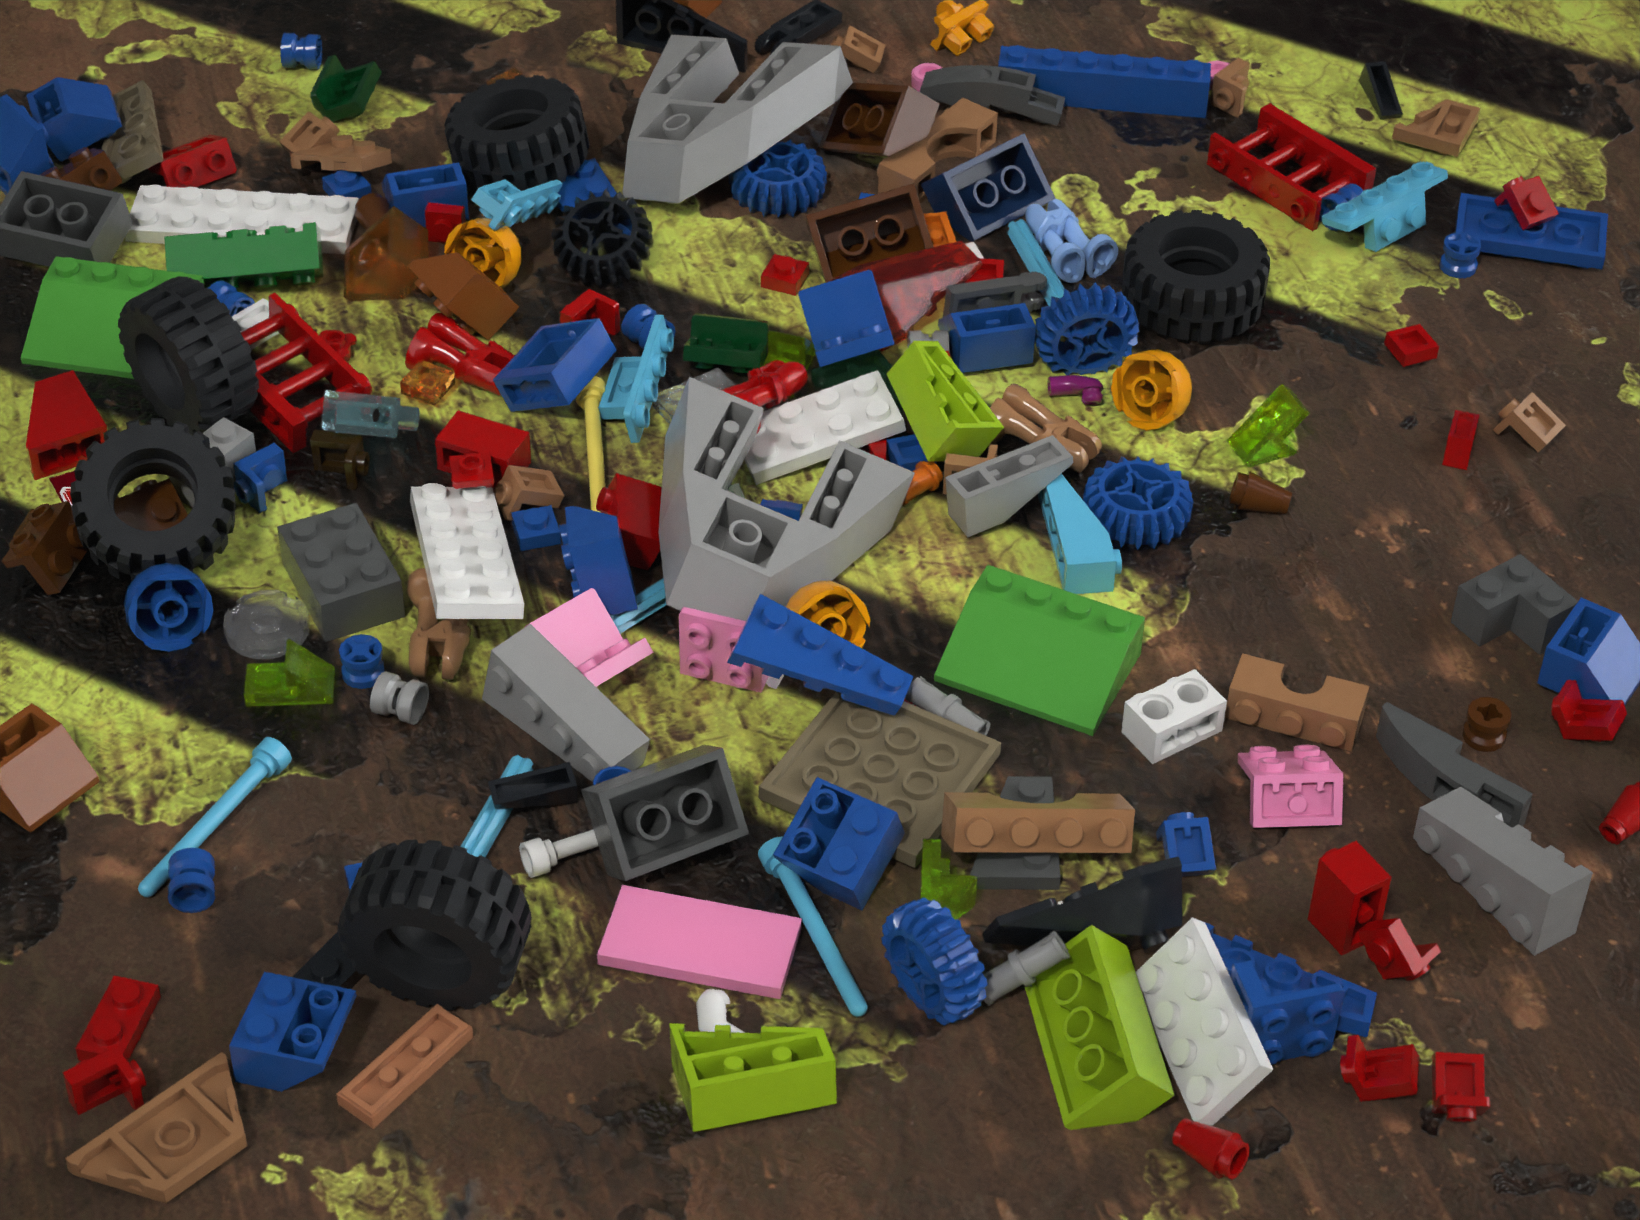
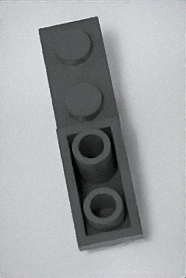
M962 65L929 71L925 73L920 89L922 94L939 104L946 103L953 106L961 98H965L988 109L990 105H993L1003 112L1018 113L1032 118L1037 123H1049L1055 126L1059 123L1065 101L1063 96L1033 87L1035 74L999 66Z
M1388 702L1382 706L1376 738L1396 768L1428 798L1433 801L1462 787L1501 812L1503 822L1510 827L1518 824L1523 826L1525 824L1533 793L1461 756L1460 753L1463 745L1461 740Z

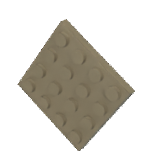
M836 691L759 785V799L796 815L816 777L887 807L897 812L905 832L892 858L916 868L941 834L944 792H973L999 757L1001 742L905 701L896 715L893 716L843 700L840 692Z

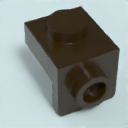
M314 430L310 440L314 470L345 473L347 489L356 490L361 476L367 475L370 463L369 453L364 452L362 435Z

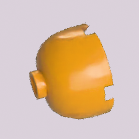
M476 218L457 225L448 235L444 246L445 254L460 253L502 289L516 277L522 261L521 246L513 231L506 225L494 231L488 226L492 220L490 218Z
M1158 349L1137 352L1126 357L1121 367L1116 368L1111 385L1114 405L1118 411L1123 410L1127 417L1133 419L1127 421L1133 427L1152 430L1167 426L1180 417L1190 403L1192 393L1190 373L1185 365L1171 353Z
M830 580L816 581L799 588L790 597L786 608L863 648L866 641L863 636L866 631V624L870 627V616L866 604L848 587Z

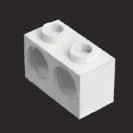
M1194 669L1179 677H1172L1164 684L1144 693H1138L1125 701L1121 732L1154 764L1222 732L1227 700Z

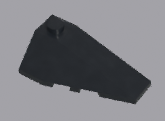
M616 0L617 44L662 54L671 35L726 38L738 71L746 72L747 40L673 0Z
M1177 856L1122 872L1123 879L1101 890H1098L1096 882L1082 886L1079 891L1064 898L1063 903L1059 905L1055 898H1048L1000 915L982 933L985 943L1031 946L1048 936L1052 931H1056L1066 944L1087 927L1093 925L1127 945L1129 951L1143 948L1144 953L1155 952L1182 926V864Z

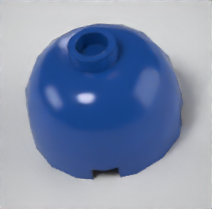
M170 563L154 565L139 573L128 586L124 599L126 620L134 635L149 648L167 652L184 649L193 644L192 639L197 637L201 631L205 633L210 626L214 611L211 594L200 577L182 565Z

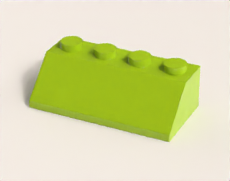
M1090 925L1065 944L1070 958L1062 960L1037 975L1035 983L1028 987L1025 986L1063 1124L1069 1130L1139 1121L1175 1096L1128 947L1095 926Z

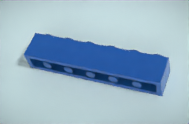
M1020 45L1001 46L999 67L1035 74L1033 87L1065 97V107L1206 118L1211 63H1202L1198 60H1166L1162 57H1131L1127 54L1106 55L1096 54L1091 51L1070 52L1055 48L1033 49Z

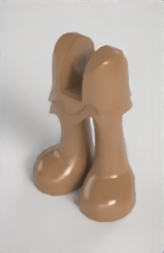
M1016 383L1008 386L1002 399L997 398L990 407L991 411L1004 426L990 444H996L1002 440L1005 434L1017 436L1028 444L1053 435L1073 456V464L1067 469L1076 473H1081L1087 467L1089 459L1095 458L1102 448V442L1095 433L1084 427L1077 420H1074L1072 416H1066L1065 420L1058 417L1033 398L1027 389Z
M425 568L417 569L410 574L407 583L409 599L418 609L417 627L411 635L409 643V668L415 677L425 678L430 656L442 657V679L452 680L459 671L464 652L470 642L471 628L467 626L469 619H445L439 622V619H436Z

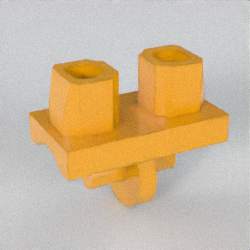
M952 0L940 2L936 8L937 16L934 17V22L939 28V35L931 41L930 45L936 51L947 47L956 56H959L971 45L972 39L967 34L970 33L979 43L987 40L995 27L985 16L989 5L984 0H978L966 8L961 3L956 4Z

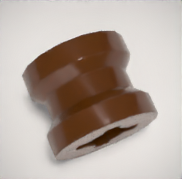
M1479 697L1473 700L1468 706L1467 721L1463 727L1462 737L1464 741L1477 751L1493 752L1501 749L1505 744L1507 737L1506 729L1511 721L1512 713L1510 708L1503 701L1492 697Z

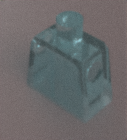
M325 389L321 429L336 433L396 438L398 430L417 431L420 413L418 407L400 406V398ZM377 408L379 409L380 416L376 422H373L372 414Z

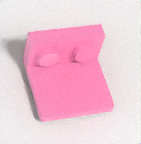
M593 588L529 623L596 687L654 653L646 638L630 644L627 638H622L596 590Z
M687 607L681 609L679 613L680 674L762 693L769 677L762 674L761 667L745 662L742 667L727 663L746 621Z
M1315 745L1294 746L1293 751L1276 752L1277 749L1274 747L1255 746L1250 748L1249 753H1238V764L1250 779V824L1253 828L1342 825L1343 772L1325 751L1320 750V747Z

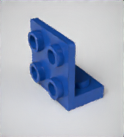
M865 270L799 291V299L820 367L895 344L871 270Z
M1251 960L1233 963L1231 971L1232 982L1271 1065L1278 1061L1301 1056L1314 1057L1332 1049L1344 996V990L1340 983L1271 996L1268 982L1265 978H1259Z

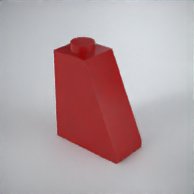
M74 370L35 382L26 440V449L34 480L75 468L79 460L87 461L86 449L93 441H97L100 444L105 442L103 433L107 431L106 423Z

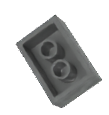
M21 171L0 205V256L48 267L51 266L56 256L110 263L133 225L123 193Z
M357 503L277 526L282 564L325 642L405 617L402 581Z
M702 745L581 790L607 874L610 877L623 881L630 880L749 834L722 747Z

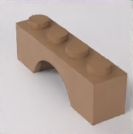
M961 98L935 119L927 138L882 159L877 168L878 194L914 183L921 204L927 199L921 184L935 177V162L950 157L974 158L996 143L998 113L970 100Z
M944 792L941 836L953 852L1131 853L1135 809L1121 794L1076 793L1074 798L1063 802L1027 803L1004 799L991 793Z

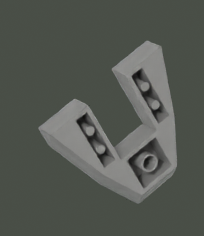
M671 35L638 102L627 144L622 193L624 198L633 197V199L641 201L649 200L679 204L746 165L834 104L853 83L841 46L782 42L725 103H713L739 75L727 39Z
M689 377L665 435L658 533L666 605L680 611L683 607L743 621L747 620L760 594L786 607L790 597L799 588L816 581L834 580L891 531L903 506L915 472L839 440L799 521L728 491L755 440L764 408Z

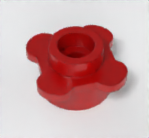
M325 330L319 334L346 361L350 359L351 346L357 343L354 334H344L339 330Z

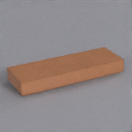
M436 1004L336 1094L338 1105L374 1129L473 1039V1027Z

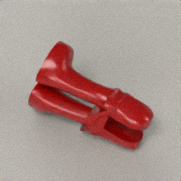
M436 313L430 318L428 327L419 328L414 335L406 353L405 365L407 369L422 374L431 367L433 362L441 363L454 370L453 375L456 379L502 396L493 379L515 355L494 341H489L488 345L481 342L457 325L452 317L448 318L443 313ZM457 349H459V350H461V351H463V352H466V355L463 354V353H461V352L458 351Z
M773 360L762 367L748 371V380L746 382L724 388L722 391L760 407L765 405L766 408L770 409L782 401L785 402L789 397L800 391L807 383L808 373L806 368L798 362L790 361L784 363L780 360ZM760 422V424H759L757 433H758L759 430H760L761 422Z

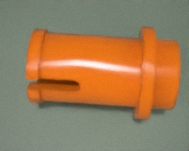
M920 461L916 464L915 470H913L915 474L903 506L927 490L935 491L938 489L939 483L943 480V475L935 462Z

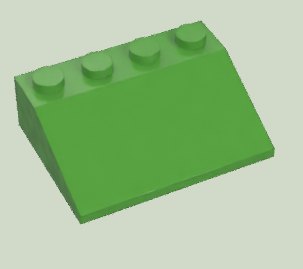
M56 256L42 279L22 351L21 362L27 365L134 379L131 374L132 369L129 363L126 362L123 354L125 351L124 347L120 344L119 339L121 330L118 327V319L125 303L177 276L189 277L204 283L203 276Z
M987 565L970 591L934 674V681L1094 736L1141 654L1145 617Z

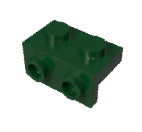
M330 56L327 58L310 93L312 104L323 117H327L332 122L343 118L354 119L365 111L369 98L374 92L382 72L375 61L345 71L337 56Z
M695 313L692 316L690 338L684 345L683 361H692L693 366L697 368L713 369L716 368V364L731 366V370L735 372L748 373V371L761 367L766 360L769 323L763 320Z

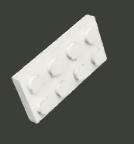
M877 370L763 411L760 430L744 460L755 484L758 485L830 459L839 440L860 448L904 432L906 427L897 405Z
M1191 918L1136 971V975L1155 1035L1192 1120L1213 1126L1271 1073L1273 1067L1205 922Z

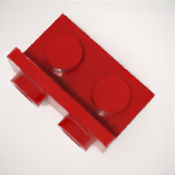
M207 135L162 152L164 161L149 167L151 173L163 175L167 187L197 188L234 174L237 171L227 138L216 135Z

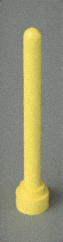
M594 376L576 397L577 404L585 413L591 510L597 511L598 495L601 489L606 487L601 414L598 408L603 392H605L606 383L597 376Z

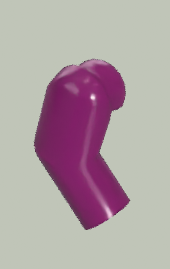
M1078 375L1048 377L1047 388L1049 396L1082 394V402L1085 405H1096L1103 400L1101 391L1104 387L1096 378Z

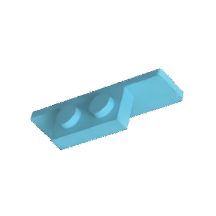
M1430 162L1415 163L1410 169L1389 177L1384 183L1363 191L1361 195L1346 203L1337 205L1335 209L1322 215V223L1345 232H1350L1364 224L1365 248L1377 252L1426 225L1425 191L1448 178V171L1435 167Z
M504 179L479 187L471 200L480 206L479 211L485 217L492 219L488 226L496 231L505 225L511 227L515 223H523L529 218H537L545 212L550 213L560 201L561 195L558 192L563 183L556 179L520 191Z
M664 315L654 316L642 356L615 357L605 386V392H603L598 407L602 420H625L631 443H640L644 428L649 427L650 408L652 402L657 401L658 383L660 377H664L666 373V357L668 352H672L674 347L673 331L671 328L667 329Z

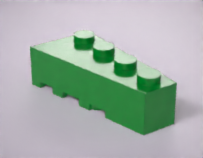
M313 222L303 223V231L295 232V228L281 225L269 227V229L264 230V235H257L256 230L239 229L226 232V237H218V233L215 232L165 236L166 269L172 272L202 275L204 285L223 280L236 289L239 288V282L254 281V287L277 286V280L292 279L293 285L315 284L316 277H324L321 234L317 223Z

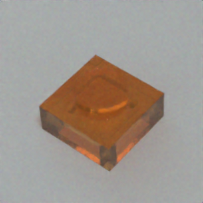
M424 360L419 361L400 381L401 394L435 406L455 384V372Z

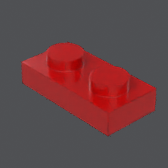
M114 975L75 1048L78 1060L91 1059L117 1046L128 1062L161 998L159 985Z

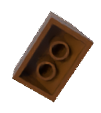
M853 82L841 95V98L835 102L818 148L823 151L889 157L928 137L929 131L935 122L939 103L906 85Z
M914 183L806 215L807 227L825 283L865 270H871L873 274H877L936 256Z

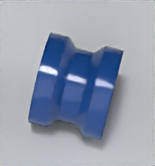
M1455 232L1446 236L1443 244L1445 253L1442 254L1440 259V269L1450 277H1471L1475 274L1478 266L1476 257L1479 256L1481 251L1480 240L1472 234L1465 232Z
M360 634L353 635L341 643L339 655L342 663L343 681L357 689L373 687L378 676L385 671L384 663L381 660L383 657L381 642L371 635Z

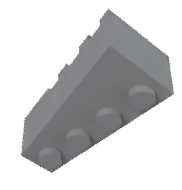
M531 624L491 650L482 700L565 762H570L571 766L587 779L593 782L595 775L608 767L620 766L633 771L644 764L650 739Z
M1462 787L1419 808L1413 835L1419 847L1424 852L1429 853L1454 881L1459 882L1477 900L1483 910L1490 912L1508 930L1511 937L1520 942L1534 956L1576 933L1592 878V871L1583 865L1575 868L1564 862L1565 854L1552 845L1545 849L1531 840V832L1520 824L1510 827L1503 822L1501 812Z

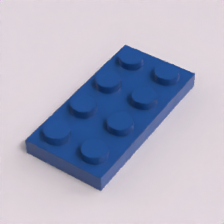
M1460 193L1455 232H1465L1477 237L1481 242L1480 252L1499 254L1505 257L1534 259L1544 263L1554 262L1575 265L1579 268L1603 269L1608 214L1555 206L1559 214L1553 220L1522 230L1509 203L1497 207L1494 202L1496 198Z

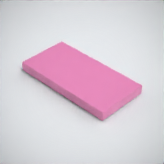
M622 885L597 953L598 965L781 999L802 930V918Z

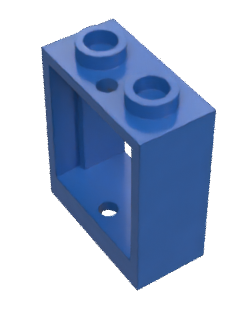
M600 318L544 325L536 331L493 381L511 412L570 405L617 349Z

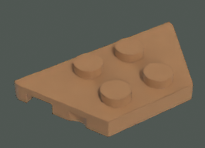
M220 1052L66 1157L68 1171L78 1177L168 1203L246 1148L245 1131L226 1055Z

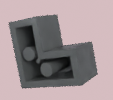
M1519 554L1458 586L1451 623L1479 647L1508 631H1512L1535 652L1541 655L1545 653L1546 646L1578 603V600L1523 555Z

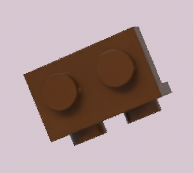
M83 147L68 157L70 163L61 169L55 166L40 174L41 176L109 191L122 183V178L105 151L94 148L89 150L88 147Z
M170 478L159 483L156 480L146 481L138 485L133 490V493L120 498L117 495L114 501L116 516L127 525L144 531L168 529L180 523L188 515Z
M69 501L53 505L46 503L35 508L29 514V522L22 532L11 540L9 544L10 549L1 561L6 568L24 565L47 595L61 592L89 550L83 547L79 539L72 505Z

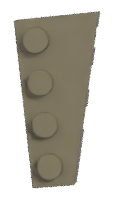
M144 80L114 94L113 98L123 126L103 141L102 150L105 151L122 178L121 184L127 182L133 175L164 161L152 90Z

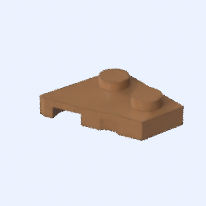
M1445 99L1435 104L1432 109L1416 114L1413 123L1407 126L1401 122L1396 124L1393 129L1392 139L1434 150L1442 155L1458 157L1478 121L1480 108Z
M337 135L332 137L329 143L290 154L291 165L294 169H302L305 166L320 162L321 170L365 172L392 164L391 149L376 146L374 141L353 140L351 135Z

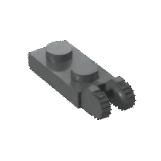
M1031 271V273L1023 272L1019 276L947 285L943 317L950 313L1021 303L1026 304L1029 312L1037 311V309L1040 310L1043 307L1044 298L1041 293L1035 291L1043 290L1046 287L1047 278L1040 272Z

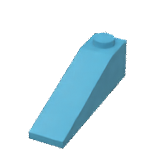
M1061 473L1038 493L1062 589L1074 594L1113 592L1115 574H1121L1122 571L1120 550L1113 549L1109 532Z

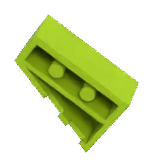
M913 341L887 373V377L928 462L945 461L947 453L979 457L1004 428L938 341Z
M669 1023L672 1068L693 1132L837 1104L836 1060L823 1028L761 1026V1033H732L731 1025H715V1032L685 1031V1024Z

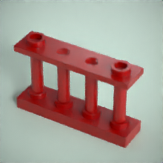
M1271 103L1260 108L1257 131L1235 143L1230 142L1216 132L1210 136L1207 165L1311 231L1318 228L1321 198L1331 193H1336L1338 189L1350 183L1358 185L1363 191L1372 189L1376 174L1374 166ZM1263 143L1276 150L1260 160L1248 153V151ZM1290 159L1303 166L1288 176L1274 169ZM1316 176L1330 183L1314 193L1301 186V184Z
M276 293L269 295V318L242 331L241 334L249 346L277 331L289 343L254 360L257 368L255 376L259 379V388L257 390V399L250 411L292 453H295L306 447V428L310 421L348 401L363 415L369 413L372 386L363 373H358L299 316L293 305L287 304ZM300 354L313 365L277 385L269 383L262 376V374ZM323 378H326L336 388V390L301 409L293 407L285 399Z

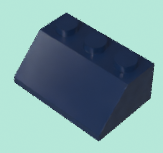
M1025 133L921 184L934 213L946 212L952 229L970 242L1025 215L1029 205L1040 204L1043 206L1049 203V201L1056 199Z

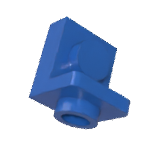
M272 443L233 463L236 479L234 482L235 493L242 503H248L258 513L267 510L265 492L287 481L284 451L276 443Z
M1190 812L1169 815L1167 820H1164L1156 831L1157 841H1163L1165 859L1179 857L1182 864V877L1213 874L1216 870L1208 817L1194 818V814Z

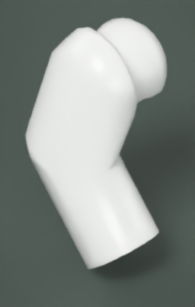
M707 989L700 995L696 1004L698 1029L700 1032H715V1025H731L732 1033H745L727 1022L726 1005L730 1004V999L724 991L720 989Z

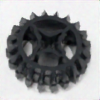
M605 189L600 197H595L591 191L587 200L583 201L576 197L575 207L564 205V216L556 217V228L552 229L554 244L552 248L554 255L557 256L559 266L563 270L568 271V275L571 276L572 280L580 276L581 282L586 286L594 279L595 284L600 288L604 280H610L614 286L616 285L617 278L620 276L630 280L631 269L641 272L642 261L649 260V248L653 247L654 240L651 233L653 229L651 221L647 218L646 211L643 207L637 206V202L634 201L633 197L625 200L624 195L620 191L614 197H610V193ZM622 224L631 231L630 236L623 234V231L618 229V225ZM575 241L582 243L583 247L588 249L587 252L583 253L574 246Z

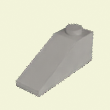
M1051 435L945 477L948 515L967 537L1000 525L1073 464V456Z

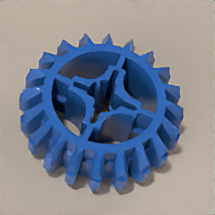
M790 139L787 142L779 141L746 165L730 173L729 184L733 199L739 201L740 207H749L750 213L760 211L763 217L768 214H776L778 218L781 214H788L793 217L796 211L806 213L808 207H816L817 201L823 199L825 184H827V172H825L823 157L816 154V149H806L805 143L796 145Z
M1095 282L1089 289H1085L1079 283L1078 290L1071 293L1064 288L1063 297L1051 296V306L1041 307V317L1035 319V343L1040 357L1044 362H1047L1052 371L1061 369L1066 375L1071 373H1078L1079 375L1096 374V372L1101 370L1107 373L1111 365L1121 366L1122 357L1131 355L1132 346L1138 344L1139 322L1134 306L1130 301H1127L1122 291L1115 293V290L1110 285L1101 290ZM1109 320L1114 322L1112 327L1106 326ZM1061 336L1067 337L1065 343L1060 341Z
M1138 455L1135 460L1131 461L1121 456L1118 463L1106 461L1104 468H1095L1094 474L1088 477V481L1085 484L1082 499L1109 532L1111 541H1119L1121 548L1126 544L1135 545L1137 550L1141 545H1148L1155 549L1158 542L1169 545L1171 538L1180 537L1184 528H1187L1188 522H1190L1193 507L1189 481L1182 479L1181 471H1170L1169 463L1158 465L1155 463L1154 458L1150 461H1141Z
M923 897L919 900H912L909 903L903 904L896 908L894 913L886 917V923L882 925L884 936L881 939L883 946L887 950L884 956L890 962L892 968L890 973L894 974L899 982L898 987L904 990L907 997L915 1003L918 1009H922L926 1013L928 1019L935 1018L940 1024L946 1025L965 1019L973 1014L975 1009L982 1006V1001L986 998L985 987L987 986V979L982 974L985 967L977 956L979 950L972 945L970 934H966L962 929L961 921L959 919L955 920L947 907L942 908L936 900L929 901Z

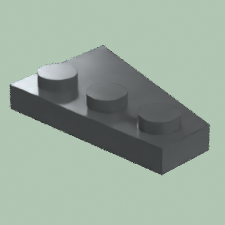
M1008 776L1000 797L1027 803H1054L1052 777ZM978 852L969 875L968 889L1059 890L1061 878L1059 853Z

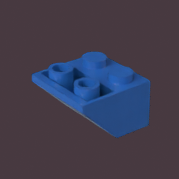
M56 77L26 95L33 119L45 126L49 135V142L46 144L60 162L83 147H88L100 139L109 138L117 129L123 126L112 92L107 85Z
M7 94L0 97V190L5 195H7L21 171L40 175L54 167L47 151L46 143L49 142V135L45 126L41 122H36L23 105H18Z
M459 162L388 173L382 181V189L385 198L390 203L397 231L416 230L426 227L425 209L428 202L465 206V219L469 220L467 184Z
M1025 303L950 313L938 320L939 329L948 330L949 353L962 373L1033 363L1036 326Z
M576 506L565 507L566 524L559 525L563 542L561 549L565 567L571 571L573 579L571 587L574 598L593 588L596 590L609 615L637 610L635 586L617 516Z
M1580 598L1546 646L1537 684L1559 693L1566 680H1576L1582 699L1623 700L1626 706L1640 685V642L1621 614Z
M816 777L773 855L774 858L822 893L863 911L905 832L896 811Z
M264 971L229 1044L235 1082L282 1092L323 1072L356 999V990Z

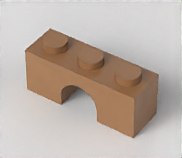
M1242 653L1229 688L1225 719L1352 752L1364 717L1370 686L1327 675L1323 687L1317 692L1310 694L1296 693L1289 690L1282 683L1284 664Z

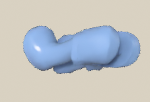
M1053 199L1049 201L1047 211L1040 204H1031L1027 207L1025 212L1026 222L1043 252L1049 251L1052 269L1061 280L1077 283L1082 279L1084 270L1090 278H1096L1106 272L1116 261L1119 253L1116 242L1106 234H1098L1089 240L1079 226V219L1061 200Z

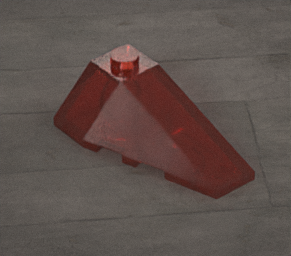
M957 241L860 264L830 281L865 270H871L892 333L894 345L908 338V331H914L913 325L924 315L930 317L937 310L936 304L946 295L947 285L965 283L982 267V261L963 241ZM894 345L871 351L870 353L872 356H875Z

